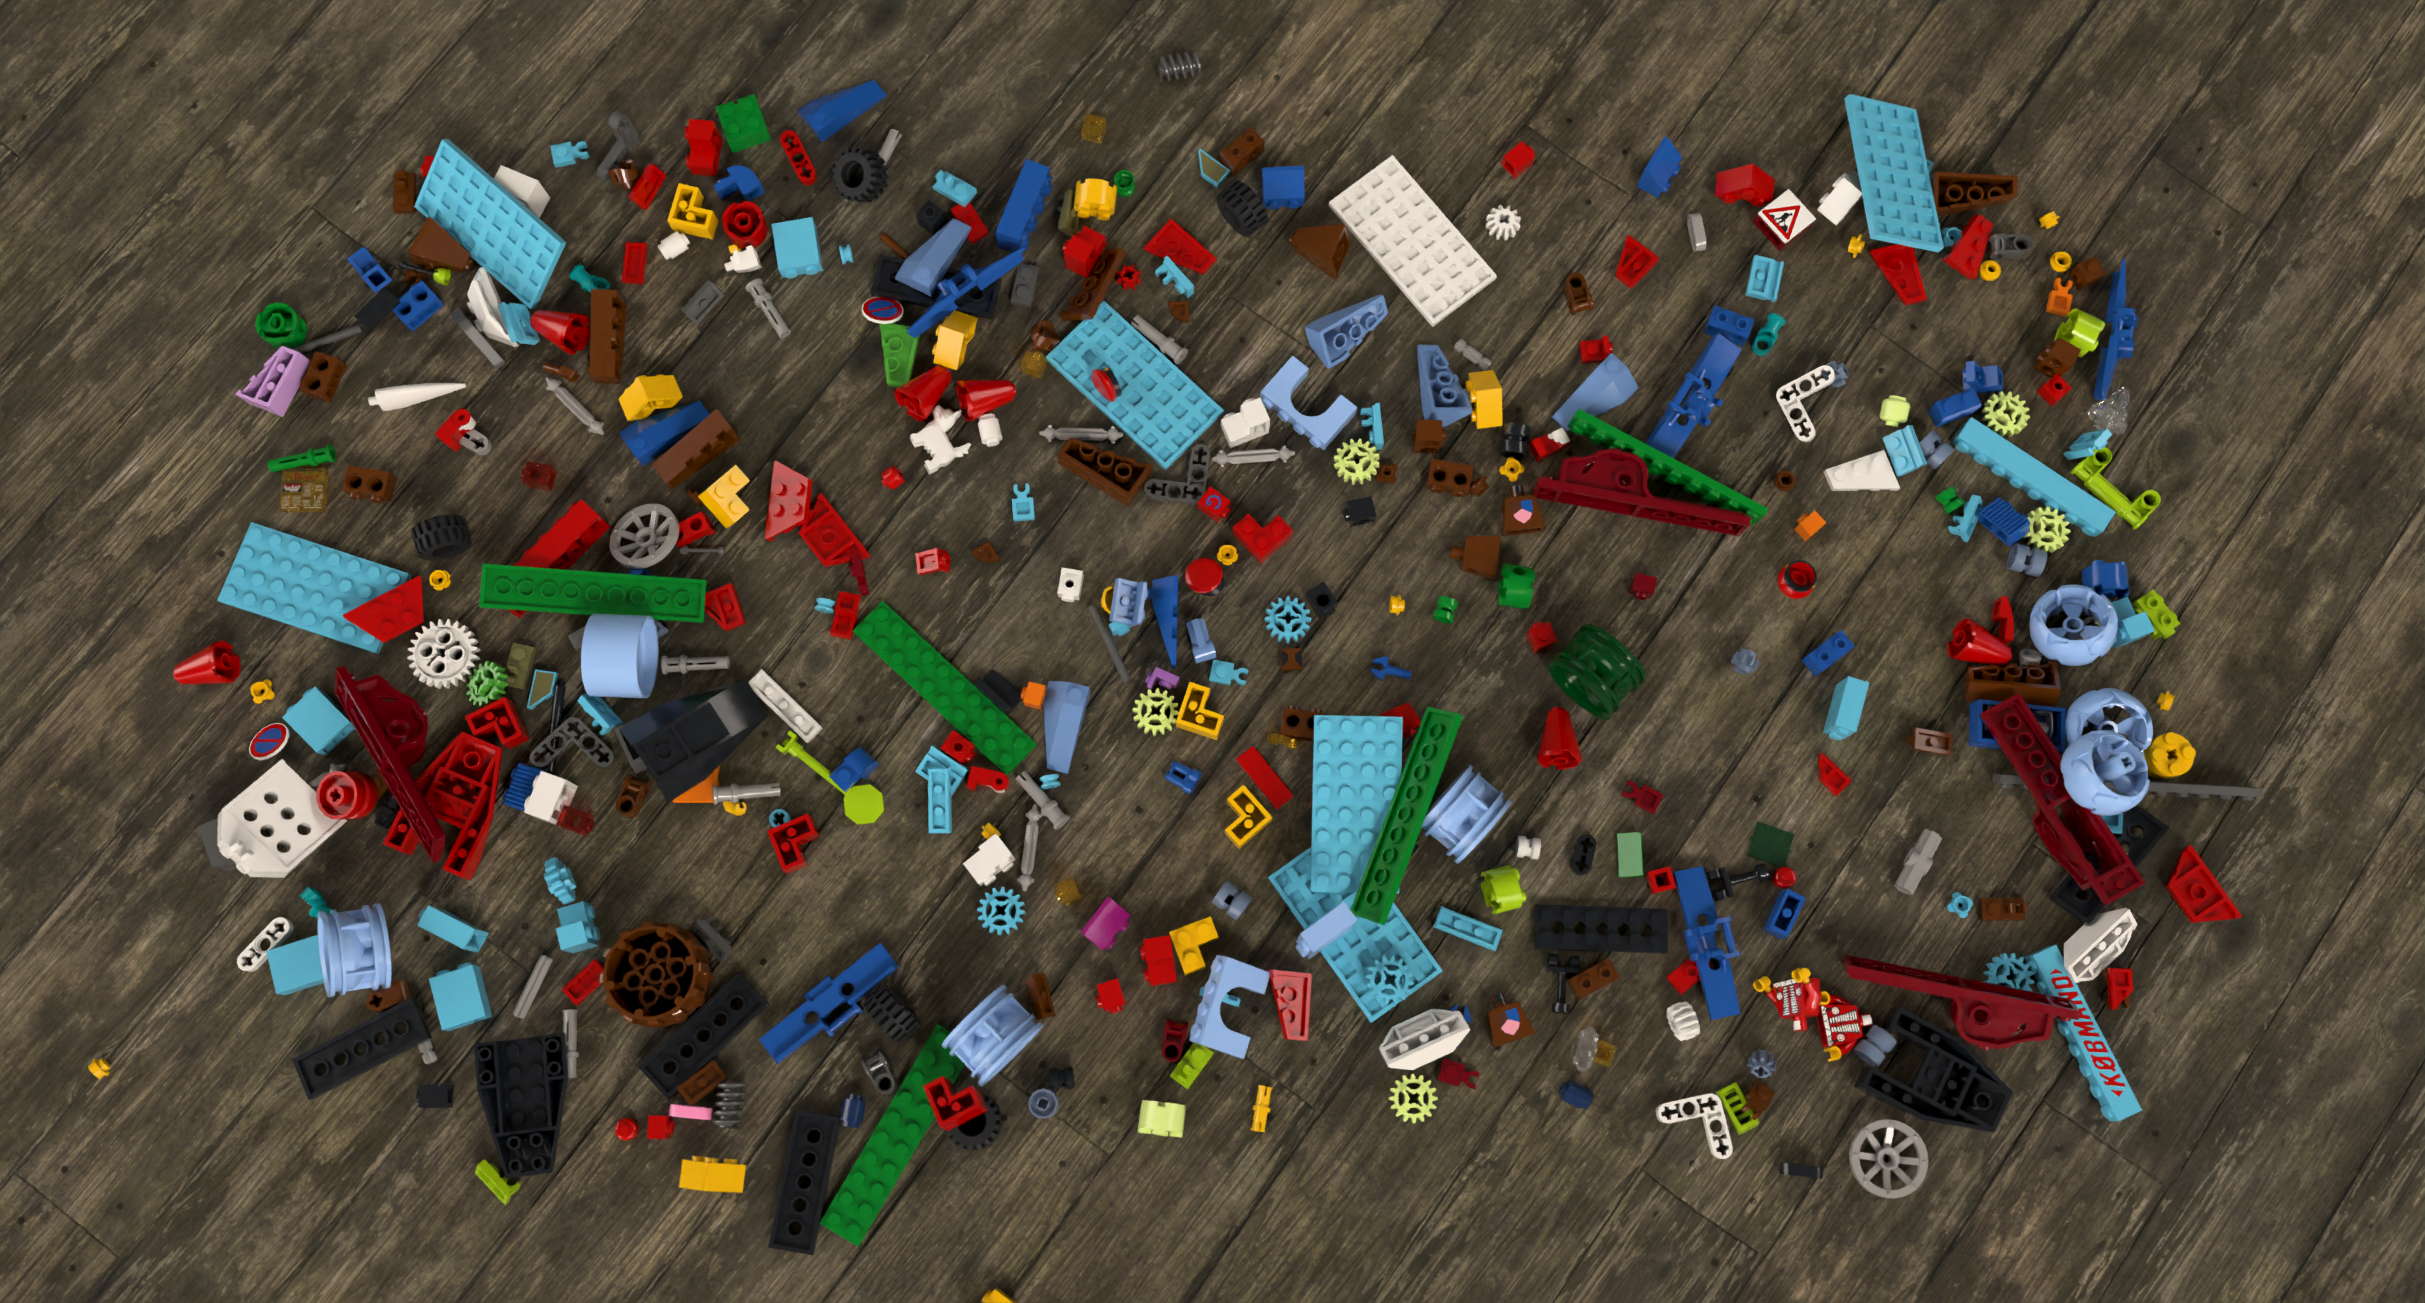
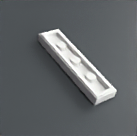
M762 669L748 682L753 691L807 744L823 729Z

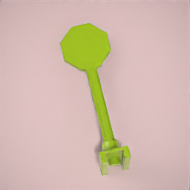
M789 731L787 734L791 740L787 737L782 743L785 747L783 748L778 744L776 748L784 755L789 752L792 756H797L845 795V815L857 825L875 823L884 812L882 793L871 784L853 786L845 793L829 777L832 773L806 753L803 747L797 743L799 738Z

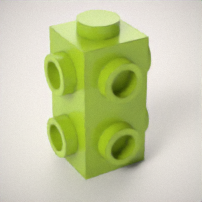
M2154 589L2131 603L2136 615L2146 611L2154 628V632L2148 635L2153 637L2154 640L2162 636L2164 639L2168 638L2176 632L2174 628L2180 625L2176 614L2169 610L2162 596L2156 593Z

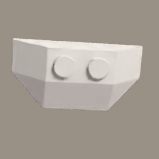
M481 267L472 280L467 293L470 302H467L471 313H475L477 320H474L479 332L483 331L489 338L517 347L519 346L517 341L511 343L497 307L501 304V300L488 271Z
M2122 908L2097 914L2088 926L2084 924L2064 943V967L2075 983L2093 980L2124 951L2131 938L2132 930H2135L2137 922L2130 909Z
M1430 1009L1391 1027L1379 1050L1389 1068L1414 1070L1453 1052L1468 1034L1470 1028L1460 1011L1452 1012Z

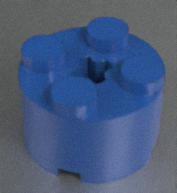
M2095 560L2091 562V566L2082 570V585L2092 588L2098 595L2104 594L2109 600L2113 597H2117L2120 600L2129 595L2128 573L2125 562L2105 563L2103 560Z

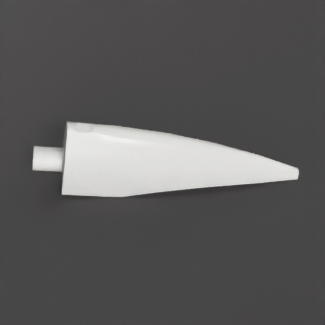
M423 383L380 388L375 390L374 397H368L370 406L379 404L384 412L405 408L465 388L466 384Z

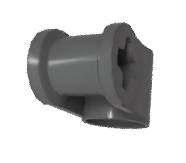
M1995 234L1989 237L1992 251L1990 259L1992 260L2021 259L2032 247V239L2026 234ZM2016 244L2021 245L2023 249L2018 248Z
M882 1050L878 1051L877 1055L867 1061H861L865 1072L878 1092L890 1095L896 1091L898 1087L897 1079ZM885 1078L891 1080V1086L887 1090H883L881 1087V1082Z

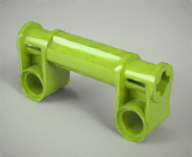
M2106 447L2100 450H2093L2094 455L2085 457L2069 473L2071 475L2075 474L2083 481V485L2105 505L2116 511L2115 514L2119 518L2123 517L2131 524L2133 530L2137 529L2154 509L2159 506L2161 501L2160 495L2154 490H2147L2131 502L2100 474L2101 470L2112 459L2111 451ZM2095 455L2100 456L2102 462L2097 461ZM2144 498L2150 501V506L2144 502Z

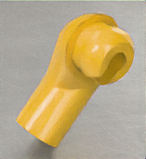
M732 801L723 802L726 812L736 816L743 815L746 812L747 805L742 801L732 803Z

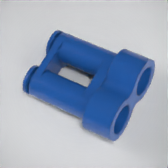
M1174 760L1171 764L1172 769L1166 773L1164 779L1181 787L1182 791L1190 795L1199 781L1202 772L1196 768L1191 769ZM1176 770L1186 775L1185 778L1182 779L1179 776L1173 774L1174 771Z

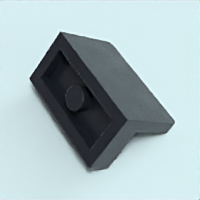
M384 287L354 317L371 331L400 304V301Z
M991 670L983 680L978 678L974 683V686L1006 716L1023 700L1021 699V694L995 670Z

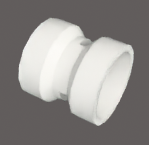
M1518 835L1515 856L1520 858L1529 856L1531 859L1538 860L1541 839L1535 837L1527 839L1525 836Z

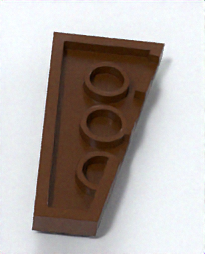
M1122 248L1107 249L1092 269L1094 274L1085 279L1081 284L1083 288L1077 297L1073 295L1069 303L1071 305L1068 310H1062L1059 317L1063 321L1093 319L1126 255Z

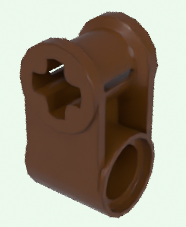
M1578 272L1570 274L1564 284V292L1571 315H1576L1577 312L1584 310L1592 311L1594 309L1593 299L1589 293L1585 277ZM1570 282H1576L1579 287H1572Z
M631 774L627 775L616 801V810L626 818H635L639 814L643 802L649 793L651 781H642L634 778ZM632 802L631 810L624 812L625 804Z
M400 980L392 983L390 988H382L371 992L366 998L368 1009L383 1013L410 998H414L408 980ZM378 998L383 999V1001L380 1002V1006L376 1005V1003L379 1002Z

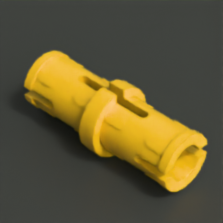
M1258 1085L1256 1105H1253L1252 1109L1255 1110L1251 1128L1253 1131L1265 1133L1267 1113H1270L1271 1109L1268 1107L1272 1087Z

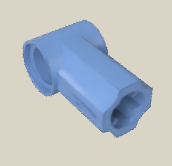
M1204 618L1194 619L1186 623L1195 663L1217 658Z

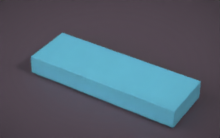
M951 767L928 768L929 833H952Z
M1442 906L1433 925V928L1492 951H1496L1503 932L1499 928Z

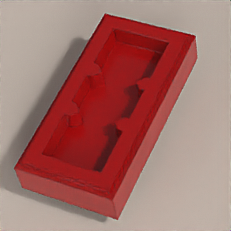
M970 202L965 207L958 204L950 209L956 220L972 228L967 236L971 245L989 235L988 230Z
M626 242L622 282L624 284H644L648 252L647 243Z
M595 958L561 990L576 1006H579L601 985L598 976L603 972L604 966Z
M1690 958L1666 977L1679 995L1683 994L1700 980L1696 961L1691 962ZM1709 960L1708 965L1713 969L1715 966Z

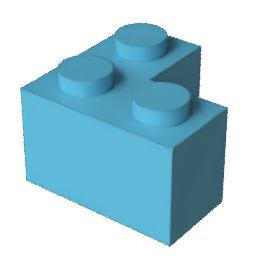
M2128 597L2111 602L2118 617V630L2112 646L2113 649L2137 641L2154 632L2146 611L2136 615Z
M582 901L557 909L561 927L556 928L561 950L577 953L599 946L598 940L601 937L598 927L594 926L593 918H595V911L592 905L590 906L589 903Z

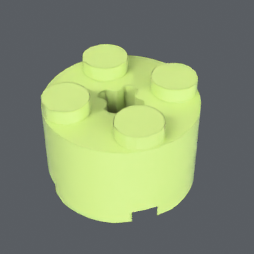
M1142 1100L1138 1133L1151 1134L1152 1130V1134L1168 1136L1169 1133L1171 1137L1182 1138L1186 1111L1185 1105Z

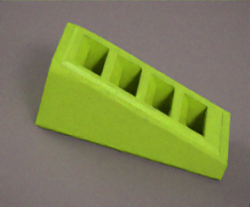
M1736 1082L1716 1092L1738 1135L1758 1126L1759 1120L1756 1119L1754 1121L1751 1118L1753 1111L1750 1108L1746 1112L1735 1116L1734 1113L1740 1111L1743 1105L1748 1102ZM1736 1092V1096L1728 1100L1725 1099V1096ZM1740 1100L1741 1104L1733 1108L1730 1107V1104ZM1749 1117L1750 1121L1740 1125L1739 1121Z

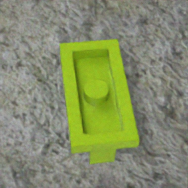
M1193 1043L1170 1077L1188 1090L1214 1052L1205 1046Z
M485 1159L476 1167L475 1174L504 1205L509 1203L510 1197L519 1190L521 1184L517 1182L513 1186H508L507 1182L511 1178L506 1179V1176L500 1178L497 1167L493 1163L489 1164Z

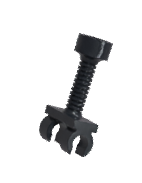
M1765 863L1755 865L1754 870L1751 872L1749 871L1730 878L1725 867L1706 873L1708 880L1721 877L1725 890L1713 894L1716 902L1734 896L1732 885L1753 879H1758L1759 882L1769 880V872Z
M1549 953L1547 955L1546 972L1558 973L1559 979L1557 987L1558 1000L1552 1003V1013L1570 1014V1004L1566 1003L1565 996L1566 975H1577L1579 973L1580 957L1571 955L1569 957V968L1557 967V954Z

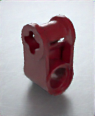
M1167 1018L1162 1045V1056L1165 1061L1174 1063L1180 1059L1189 1022L1180 1023ZM1169 1046H1174L1177 1048L1178 1054L1174 1058H1169L1166 1056L1165 1050Z

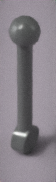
M683 545L680 548V553L686 555L688 552H710L722 555L725 549L721 546L718 548H689Z

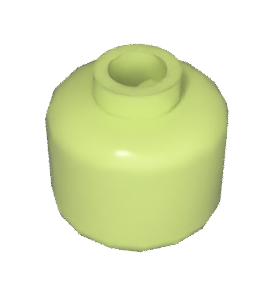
M1889 395V398L1884 399L1882 402L1880 419L1886 421L1885 425L1898 427L1899 423L1903 424L1907 421L1910 404L1906 402L1904 397Z

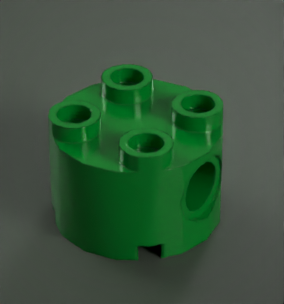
M284 303L269 304L264 307L265 310L263 312H259L255 321L256 331L273 348L278 350L281 346L291 349L304 344L307 334L306 322L290 306Z
M1503 563L1501 572L1503 580H1499L1497 593H1499L1498 605L1528 609L1533 594L1534 568Z

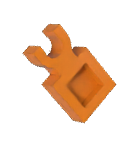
M2057 277L2053 285L2055 290L2049 293L2046 312L2066 317L2070 312L2073 295L2068 294V290L2072 287L2073 281L2069 280L2065 287L2060 284L2061 278Z

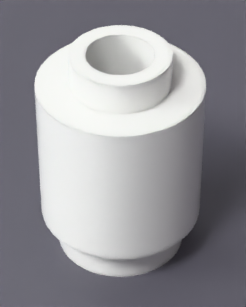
M676 231L660 241L661 244L657 247L665 259L668 260L688 250L687 245L690 242L684 233L679 234Z
M995 414L980 416L978 418V428L982 443L987 444L988 447L998 445L999 441L1002 440V434Z

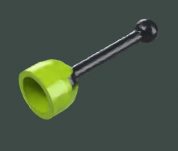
M405 261L399 263L401 269L408 268L433 275V279L442 285H447L451 278L450 269L437 268L435 271H430L409 265Z

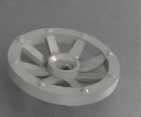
M645 504L636 507L626 513L615 525L610 537V551L613 557L624 567L630 569L650 567L664 559L675 546L679 536V522L671 510L663 505ZM651 514L649 527H645L640 517ZM659 514L665 516L667 519L657 528ZM632 522H635L639 529L636 534L625 531ZM669 527L668 535L660 537ZM621 538L636 542L620 547ZM637 550L631 558L622 555ZM646 551L649 552L648 556L641 558Z
M1896 1120L1873 1121L1857 1132L1850 1146L1849 1161L1853 1175L1864 1189L1876 1196L1884 1198L1904 1197L1914 1192L1926 1176L1928 1153L1925 1144L1915 1130ZM1886 1128L1883 1147H1881L1872 1132ZM1894 1129L1901 1131L1907 1136V1138L1891 1148ZM1865 1139L1871 1144L1875 1154L1860 1152ZM1913 1143L1918 1158L1900 1157L1898 1153ZM1885 1154L1888 1157V1161L1886 1163L1883 1160V1156ZM1859 1159L1872 1160L1875 1164L1864 1174ZM1898 1165L1918 1166L1914 1177L1910 1179ZM1880 1169H1882L1883 1189L1870 1182ZM1890 1170L1905 1186L1891 1190Z

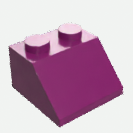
M1107 897L1082 929L1081 934L1103 952L1106 948L1110 950L1117 942L1115 937L1119 931L1124 932L1130 925L1129 918L1131 916L1111 898Z

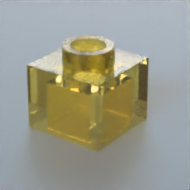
M1087 113L1081 130L1082 139L1101 144L1107 128V119Z
M1026 351L1020 365L1022 373L1042 379L1047 367L1046 357L1037 351Z
M1073 877L1056 884L1058 890L1055 891L1059 903L1064 902L1065 906H1069L1082 900Z
M1597 1038L1593 1039L1586 1060L1605 1068H1611L1618 1046ZM1599 1049H1601L1604 1052V1056L1602 1058H1599L1597 1056V1051Z

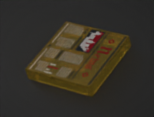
M283 469L280 511L325 512L328 471L326 469Z

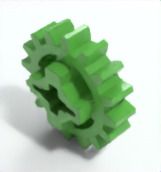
M486 661L485 664L480 663L479 669L474 668V675L469 676L470 683L466 685V687L470 688L466 695L471 696L469 702H472L474 706L483 708L501 699L500 695L506 693L504 687L508 686V683L504 681L508 677L507 674H504L506 669L501 667L500 664Z

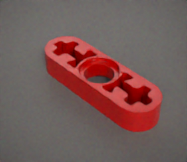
M791 130L783 132L780 136V143L799 181L803 185L814 184L817 180V174L799 137ZM788 138H791L795 148L791 149L787 142ZM796 154L804 155V159L801 162L793 161V157ZM806 167L807 172L810 174L809 178H806L802 168Z

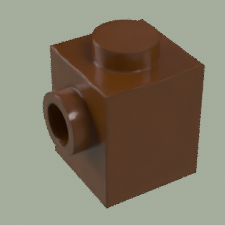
M2096 256L2077 264L2068 273L2078 291L2096 284L2106 275Z

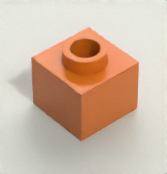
M1814 510L1810 515L1807 513L1803 514L1797 520L1799 524L1794 530L1806 542L1826 522Z
M1028 682V686L1023 687L1021 693L1024 705L1041 710L1046 686Z

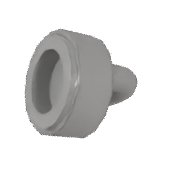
M2034 649L2021 650L2018 658L2019 666H2028L2029 662H2038L2040 664L2041 653Z

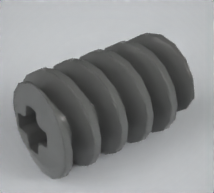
M1195 50L1192 51L1191 57L1187 52H1184L1183 58L1177 53L1175 60L1171 54L1168 55L1167 61L1163 56H1160L1158 71L1161 83L1164 76H1166L1168 81H1171L1172 75L1175 76L1176 80H1179L1180 73H1182L1184 79L1187 78L1188 72H1190L1192 77H1195V72L1198 71L1201 76L1200 62Z
M725 1081V1083L718 1084V1087L723 1089L724 1092L717 1093L716 1095L722 1101L715 1103L721 1110L714 1112V1115L720 1117V1119L712 1121L714 1125L723 1128L741 1129L735 1126L736 1123L742 1122V1119L736 1115L744 1111L738 1105L745 1104V1101L740 1099L739 1096L746 1095V1092L740 1089V1087L747 1086V1083Z

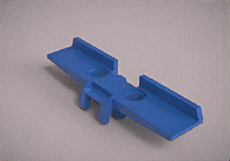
M1025 248L1018 249L986 267L973 270L967 263L951 279H945L937 284L936 287L941 294L935 303L905 330L907 334L913 338L918 337L958 307L954 301L976 285L982 291L1024 260L1022 252L1025 251ZM965 279V281L962 284L956 287L958 283Z
M2122 259L2121 270L2114 272L2106 315V323H2112L2108 348L2101 347L2094 398L2102 402H2106L2120 358H2132L2133 332L2134 328L2137 327L2138 316L2135 315V309L2127 308L2126 259Z
M1719 333L1712 336L1690 373H1686V379L1673 400L1668 402L1667 410L1645 444L1674 459L1696 424L1708 427L1711 420L1707 419V416L1714 406L1720 407L1723 403V400L1715 398L1714 395L1742 349ZM1703 378H1706L1709 382L1707 389L1704 386V381H1702ZM1691 385H1693L1694 387L1692 388L1689 395L1680 407L1679 404L1683 400ZM1680 414L1686 416V423L1682 426L1677 422Z
M1703 866L1673 872L1687 930L1683 931L1690 960L1691 962L1696 961L1710 1020L1740 1014L1733 974L1728 959L1741 956V952H1737L1729 922L1732 921V918L1729 916L1718 919ZM1700 914L1707 918L1706 926L1702 927L1698 924L1697 918ZM1720 923L1728 954H1724V950L1722 948L1718 949L1716 946L1714 931H1717V924ZM1710 958H1715L1718 961L1719 966L1717 970H1712L1709 967L1708 962Z
M879 943L834 980L828 975L811 991H808L804 995L807 1001L762 1036L759 1041L775 1062L779 1064L823 1029L832 1037L835 1035L834 1031L857 1013L861 1014L863 1012L857 1002L896 971L899 966L883 945ZM846 983H851L854 986V991L849 996H846L842 991V987ZM848 1002L851 1007L828 1025L825 1019L829 1016V1013L840 1004ZM811 1011H815L818 1014V1020L814 1024H809L806 1020L807 1014Z

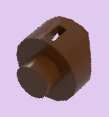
M632 159L621 161L616 169L608 170L613 185L621 184L623 190L633 188L635 186L634 179L639 176Z
M1042 319L1030 333L1032 338L1031 344L1038 351L1042 349L1051 351L1061 341L1055 333L1052 322L1046 319Z

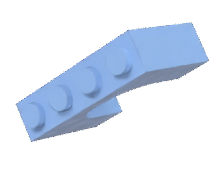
M1292 356L1260 392V398L1263 405L1268 409L1272 408L1276 411L1277 416L1282 421L1291 423L1293 429L1298 434L1307 436L1309 442L1314 447H1320L1325 450L1354 417L1357 407L1343 395H1340L1329 409L1321 415L1310 417L1299 413L1292 405L1291 395L1308 376L1309 368Z
M1345 902L1341 903L1299 934L1296 940L1297 951L1303 958L1307 956L1308 959H1311L1349 931L1353 924L1357 922V918Z
M1216 955L1211 965L1212 971L1209 980L1204 987L1205 992L1202 1002L1197 1009L1198 1014L1195 1024L1190 1031L1189 1041L1244 1059L1251 1037L1231 1031L1224 1025L1220 1016V1005L1226 993L1236 987L1265 994L1270 975L1267 971L1235 959Z

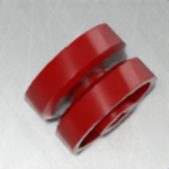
M333 771L325 775L320 781L316 800L321 812L331 819H361L374 809L377 801V789L371 777L363 772Z

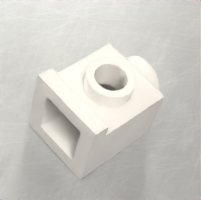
M1068 568L1061 569L1058 587V597H1061V600L1066 602L1080 600L1084 579L1083 571ZM1071 582L1074 583L1073 587L1068 588L1066 586V583Z

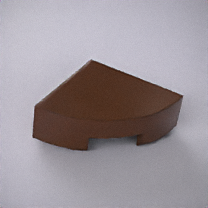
M1168 301L1170 313L1177 320L1189 323V301Z
M693 488L686 492L700 508L705 505L698 497L700 494Z
M990 541L971 551L972 555L981 562L995 563L1000 561Z

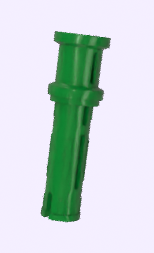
M328 444L324 448H309L305 453L269 459L268 468L274 473L309 464L315 467L319 466V463L336 462L337 454L334 446Z

